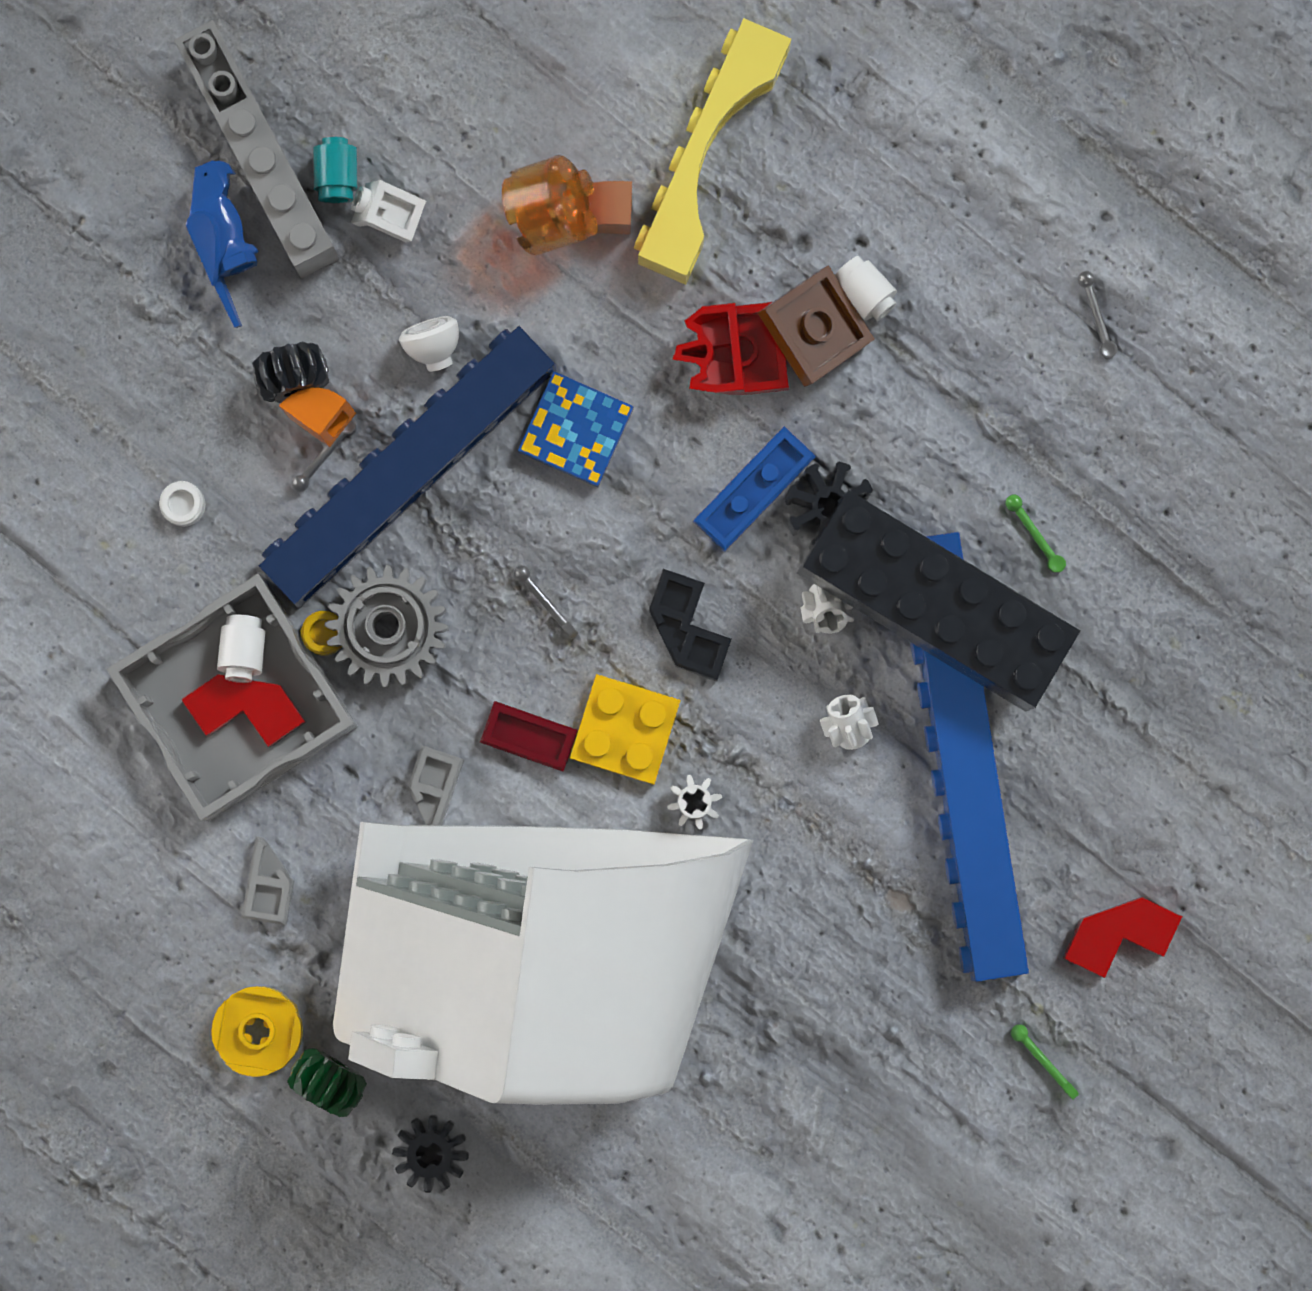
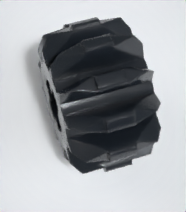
M303 341L297 344L288 343L282 347H274L271 351L262 352L252 362L255 385L264 401L282 403L287 397L297 391L307 388H324L329 383V369L326 358H324V354H322L318 344Z
M430 1115L428 1130H425L419 1118H415L411 1121V1125L416 1137L403 1129L397 1135L409 1147L397 1146L392 1149V1155L407 1157V1161L397 1165L395 1170L397 1174H401L411 1168L414 1173L407 1181V1185L411 1188L418 1182L420 1177L425 1178L424 1192L430 1193L433 1190L434 1178L436 1177L440 1186L446 1190L451 1184L445 1171L458 1178H461L464 1170L452 1161H465L469 1159V1152L454 1149L455 1146L462 1144L466 1140V1136L464 1133L458 1134L452 1139L448 1136L455 1125V1122L452 1120H448L442 1131L437 1130V1115ZM432 1143H435L441 1148L437 1154L443 1155L442 1161L433 1160L430 1164H426L421 1159L425 1153L419 1152L420 1146L423 1145L428 1148Z

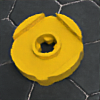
M266 986L247 987L232 994L217 1009L212 1022V1042L220 1057L226 1062L225 1064L233 1071L252 1077L266 1076L285 1067L297 1054L303 1038L302 1019L297 1005L279 990ZM256 1018L264 1020V1027L270 1030L269 1037H262L260 1044L252 1043V1035L245 1033L246 1026L253 1025Z

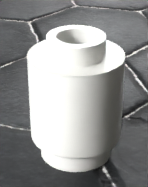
M855 256L835 274L842 289L864 321L872 317L879 321L896 306L897 303L893 298L897 290L869 260L864 262L859 256Z
M249 615L227 616L226 625L221 627L217 670L226 673V680L246 683L252 681V676L262 673L266 631L262 629V619Z

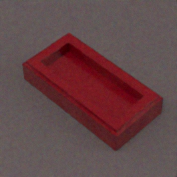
M494 701L480 743L564 772L578 730Z

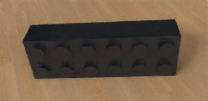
M849 490L839 501L797 571V574L1025 712L1036 708L1081 631Z

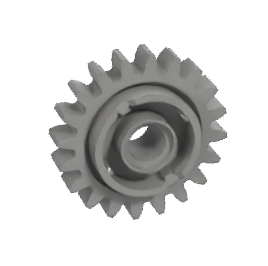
M386 565L383 577L378 578L375 571L369 567L367 568L368 580L365 583H362L355 575L350 576L354 590L349 592L343 588L337 589L338 594L344 599V603L342 605L329 604L328 608L339 615L337 620L325 622V627L338 631L337 636L327 641L328 646L343 647V650L335 657V661L337 663H344L351 659L352 663L347 672L351 677L364 669L363 679L366 685H370L375 676L380 675L382 687L388 688L391 677L396 675L401 685L406 686V673L410 670L417 677H424L420 663L425 661L430 665L435 666L437 664L435 658L430 654V650L432 648L443 650L446 645L439 639H436L435 636L437 633L449 631L448 625L436 622V618L441 617L447 612L444 606L431 607V604L439 596L438 592L431 590L425 594L422 593L427 581L423 576L418 578L413 584H410V570L408 568H404L399 577L394 578L392 567ZM386 615L396 617L399 622L397 633L390 638L379 637L375 630L377 621Z

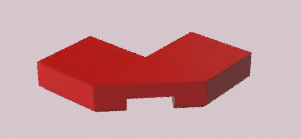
M217 674L181 699L204 734L208 737L243 712L268 747L273 746L306 723L282 686L254 680L246 683L226 680L225 675Z
M1143 897L1091 914L1080 919L1063 959L1105 978L1123 939L1164 957L1183 916Z

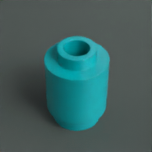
M325 137L322 139L321 145L313 147L314 190L318 192V201L333 204L353 201V192L358 190L357 147L349 145L347 138Z

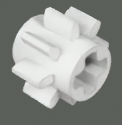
M813 584L809 592H802L804 605L800 609L803 622H814L816 633H837L846 626L847 622L854 621L853 607L819 586Z
M842 695L832 700L826 706L829 717L820 719L825 737H830L833 747L840 745L842 748L849 750L864 746L873 738L870 728L879 725L874 707H868L865 697L858 699L854 695Z
M687 775L686 788L683 790L677 786L670 788L679 797L678 802L671 803L667 806V809L671 811L679 809L682 814L679 819V826L684 825L687 819H695L696 827L700 830L703 826L701 818L706 814L711 818H718L717 812L711 809V803L720 800L722 795H710L706 790L710 785L711 779L707 778L700 786L694 785L692 776ZM698 790L704 794L702 802L707 807L704 812L696 809L692 814H689L685 811L687 802L682 797L685 793L693 795Z

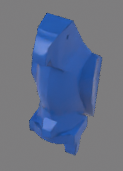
M212 160L195 167L191 209L186 222V228L212 286L215 287L234 328H239L242 324L224 278L237 275L257 266L256 254L259 250L255 245L244 241L240 216L227 197L230 187V175H235V170L224 161Z

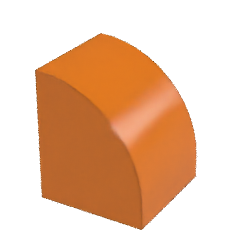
M307 388L297 391L279 405L292 421L328 447H331L356 415V412L346 399L324 388Z

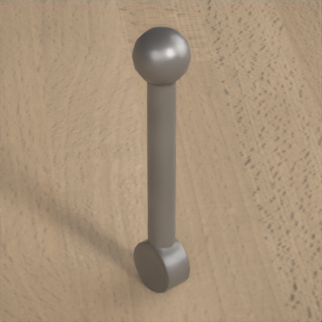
M1083 271L1078 275V283L1085 289L1102 344L1099 348V353L1103 358L1111 359L1117 353V345L1110 341L1093 288L1095 277L1091 272Z
M354 419L349 422L331 447L326 445L303 474L296 475L292 479L291 484L294 490L298 492L305 491L309 486L308 480L343 438L356 432L357 425Z
M524 565L517 566L513 572L515 580L523 582L573 640L579 633L532 580L529 568Z

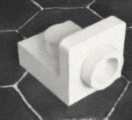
M382 180L369 182L364 187L361 186L353 198L351 210L355 211L351 223L359 227L368 225L403 242H411L426 201Z

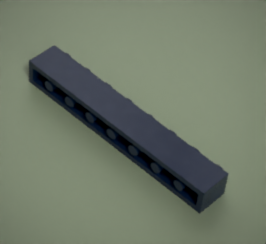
M520 326L512 332L505 329L498 334L488 346L492 350L480 362L476 359L468 362L457 373L456 377L459 381L446 392L442 388L434 393L424 404V407L427 409L426 412L415 422L411 418L404 421L393 432L392 437L395 440L383 451L376 448L361 461L359 466L363 469L351 481L343 478L327 493V497L330 500L318 511L311 508L305 512L294 524L298 530L286 541L278 538L262 553V557L265 560L258 566L299 609L552 376L553 371L556 372L555 363Z

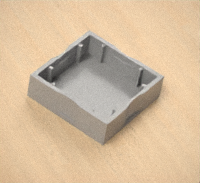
M256 574L204 607L196 617L184 626L169 633L159 635L106 669L139 723L151 733L158 743L165 758L167 768L201 821L209 822L358 727L313 654L304 645L301 635L267 581L260 574ZM229 615H249L262 619V629L266 631L262 673L252 676V680L282 686L306 721L302 726L271 747L266 745L244 712L209 737L206 736L181 700L217 674H226L217 670L221 627L226 625V619Z

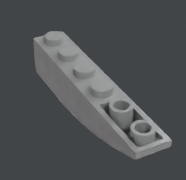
M211 20L174 39L300 278L303 279L339 260L334 246L214 21Z

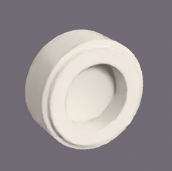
M186 481L171 483L163 490L160 496L159 506L161 513L174 525L181 527L193 525L200 520L205 511L204 495L192 483Z

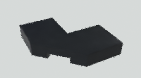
M663 569L649 607V613L673 663L677 668L718 681L732 639L691 625L705 583Z

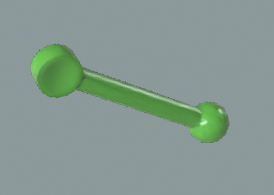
M1016 494L1008 496L1005 501L1007 509L1017 514L1048 559V569L1053 573L1063 571L1066 567L1065 559L1060 555H1055L1022 508L1023 502L1021 497Z
M1021 1024L1013 1026L1011 1029L1013 1040L1022 1042L1061 1086L1064 1092L1074 1100L1079 1095L1078 1091L1028 1037L1027 1028Z

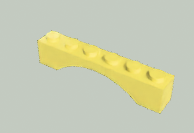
M743 18L738 31L730 29L721 53L727 55L721 70L715 67L712 69L704 88V92L710 94L703 109L696 106L689 120L686 131L692 133L686 148L678 146L672 158L669 170L675 173L669 187L660 186L651 209L657 212L651 227L647 225L642 226L635 242L634 249L640 251L638 254L639 265L685 285L687 284L704 245V233L698 214L697 187L705 156L719 131L734 114L752 100L773 90L789 54L791 38Z

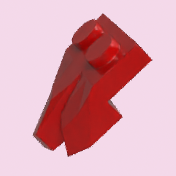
M772 302L736 306L735 303L702 306L684 320L686 327L697 334L698 340L677 345L672 360L696 363L700 366V373L691 377L689 389L728 395H752L789 390L786 358L758 315L759 311Z

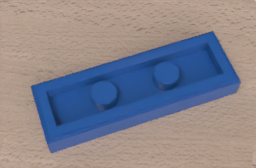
M784 426L693 520V523L726 552L806 469L816 456Z

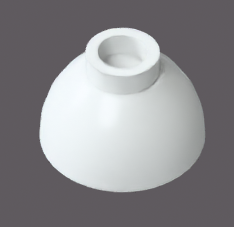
M450 316L437 317L420 322L405 329L399 337V342L411 358L426 364L429 372L444 369L453 364L451 355L459 339L458 322Z

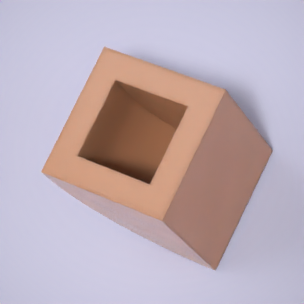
M602 181L581 187L580 233L631 234L632 181Z

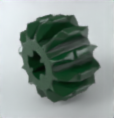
M316 1048L305 1050L301 1057L297 1058L287 1080L289 1087L296 1094L302 1096L306 1101L313 1103L318 1108L338 1117H347L353 1108L357 1107L367 1085L364 1077L357 1071Z

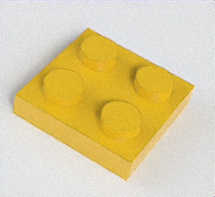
M596 674L570 759L655 785L681 700Z

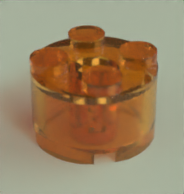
M556 155L509 172L512 176L504 179L502 184V202L505 216L509 225L517 223L523 236L517 237L516 240L529 254L535 256L584 241L588 237L597 234V220L590 211L588 195H591L594 190L592 179L585 169L578 171L568 158Z

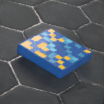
M553 371L519 446L518 453L598 488L634 410V406Z

